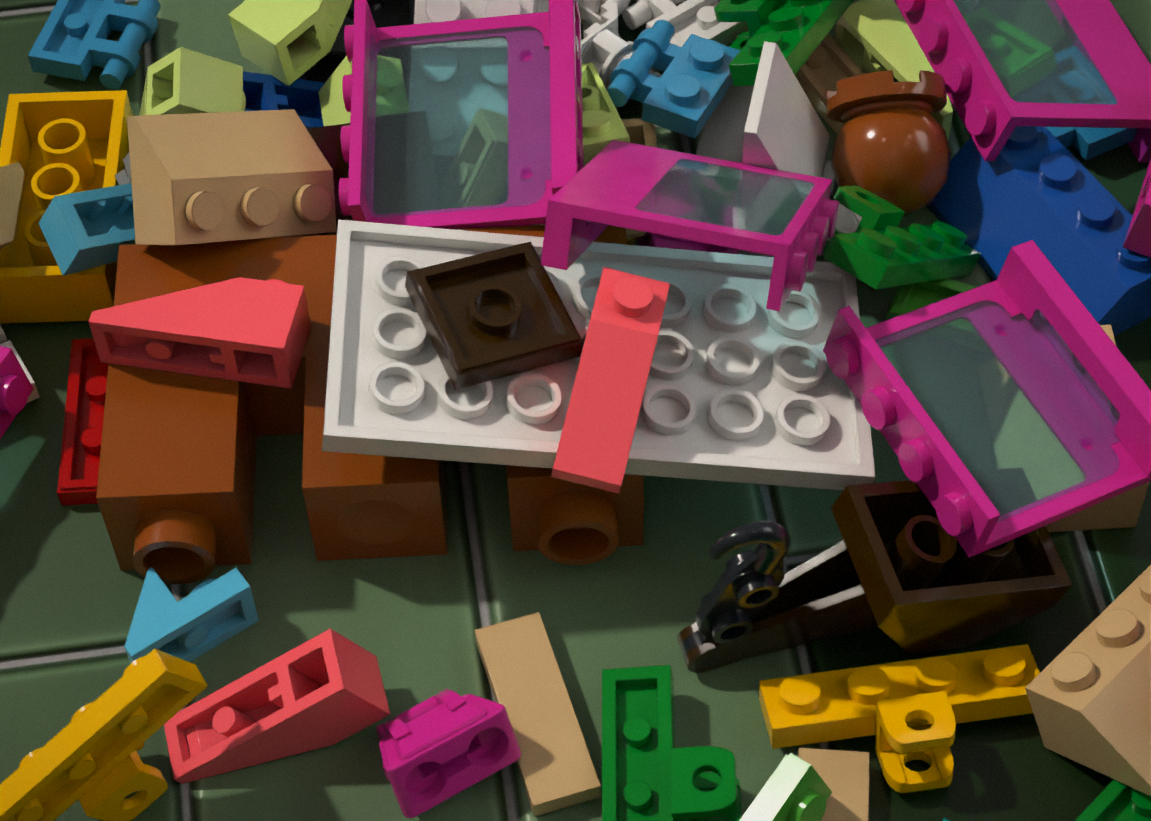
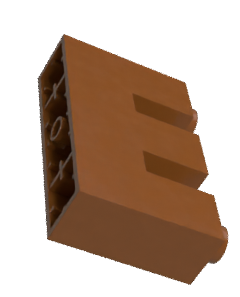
M545 225L454 230L544 237ZM609 225L593 242L627 245L626 228ZM337 235L274 237L187 245H119L114 306L238 277L265 281L276 279L288 284L304 286L311 322V329L292 389L108 363L96 499L120 570H136L139 574L146 577L148 569L152 567L164 584H188L206 578L211 574L214 566L252 564L257 436L303 434L302 491L317 561L448 555L446 460L322 451ZM507 465L513 551L540 550L546 558L554 562L567 565H585L609 557L616 551L618 546L643 545L644 475L624 474L618 494L551 477L552 468Z

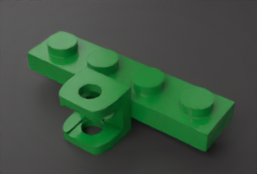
M721 0L714 8L716 20L720 22H747L749 30L738 34L735 41L730 45L732 48L741 50L729 64L733 85L752 86L755 84L764 41L777 43L794 75H796L854 0Z
M839 186L834 196L836 201H839L841 205L861 216L862 219L854 233H843L835 229L832 239L827 238L823 258L876 290L971 275L981 255L980 252L965 244L967 239L965 233L941 221H934L933 225L911 223L910 227L898 228L905 211L859 186Z
M671 665L602 669V821H740L742 818L741 787L739 780L736 778L734 754L725 748L715 746L675 748L674 678Z

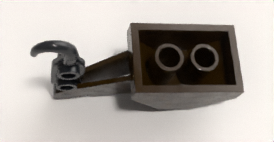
M1021 471L972 475L1001 514L1000 517L1035 503ZM905 480L848 485L831 507L843 541L785 574L783 572L784 558L788 553L790 536L781 524L772 521H755L741 525L719 538L709 551L711 558L715 560L721 559L728 552L748 544H759L756 549L741 552L727 561L725 565L726 571L712 591L702 598L701 607L695 615L696 622L684 628L678 634L677 639L687 668L694 673H703L743 659L873 627L881 628L909 654L965 648L1053 607L1071 588L1072 582L1046 526L969 558L957 539L943 529L935 508L916 482Z

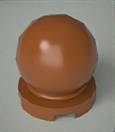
M893 70L860 74L836 82L837 91H825L827 116L833 121L845 123L833 142L831 167L838 187L855 185L866 189L905 211L903 217L930 205L948 180L952 154L945 130L931 116V114L942 110L947 104L945 79L940 74L920 70V82H894Z

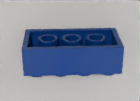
M1016 126L995 161H984L971 137L950 161L946 184L931 204L926 207L939 221L947 223L967 235L965 244L981 253L977 263L994 281L997 280L1011 247L1033 240L1098 324H1111L1114 336L1151 317V258L1123 248L1132 215L1046 127Z

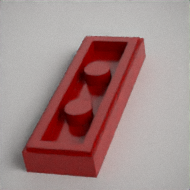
M93 338L72 339L57 488V495L61 506L98 504L96 496L108 363L100 362Z

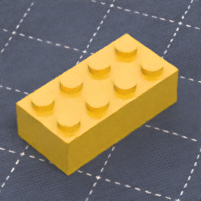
M127 90L9 94L0 146V167L19 162L25 175L14 239L11 243L0 249V324L89 321L92 311L114 306L117 261L63 276L38 223L54 196L119 185L114 175L123 169L126 170L123 158L129 153L127 116H133Z

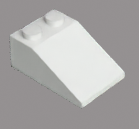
M764 41L744 129L742 163L832 179L830 196L833 197L836 178L831 167V160H827L830 135L777 43ZM741 180L739 229L769 235L783 234L810 192ZM739 250V254L774 257L771 255Z

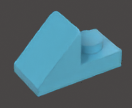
M152 567L149 568L124 646L130 664L136 659L147 655L154 648L191 662L258 622L259 619L251 587L239 570L234 568L219 578L208 579L200 583L192 590L190 595L177 602Z

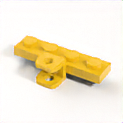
M1025 644L759 680V701L772 749L875 735V751L885 780L896 792L909 793L945 788L951 784L954 761L950 747L955 741L956 724L1033 713L1025 687L1040 672L1029 645ZM911 760H922L931 767L925 771L916 772L908 769L905 764Z
M155 648L147 655L133 661L116 683L95 701L77 710L66 727L43 747L26 755L20 762L19 768L0 784V821H54L77 800H79L86 815L102 821H131L168 789V784L161 771L153 766L144 764L136 750L140 751L144 747V742L208 687L196 664ZM138 791L135 795H133V796H131V797H129V798H127V799H124L125 797H127V796L130 795L131 793Z

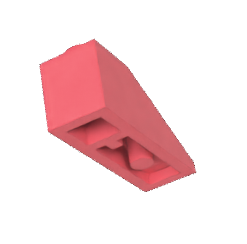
M603 267L551 477L619 494L670 283Z
M242 277L92 311L88 321L100 362L292 389L311 329L304 286L288 284L276 279L265 281Z
M328 629L180 710L164 724L173 779L184 784L334 745L391 714L376 655L334 630Z

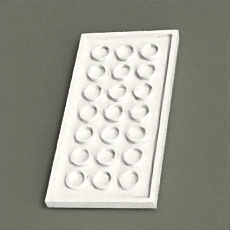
M338 219L322 451L553 469L580 357L455 390L405 288L408 271L530 241L541 260L544 237ZM593 242L567 270L544 266L583 342L585 341L603 267L670 283L624 474L844 490L848 485L871 484L875 479L870 424L864 416L860 402L845 381L838 378L832 372L828 365L826 354L823 352L839 309L850 306L860 320L856 277L831 262L815 261L812 273L806 272L801 292L791 291L781 310L775 311L766 309L774 257Z

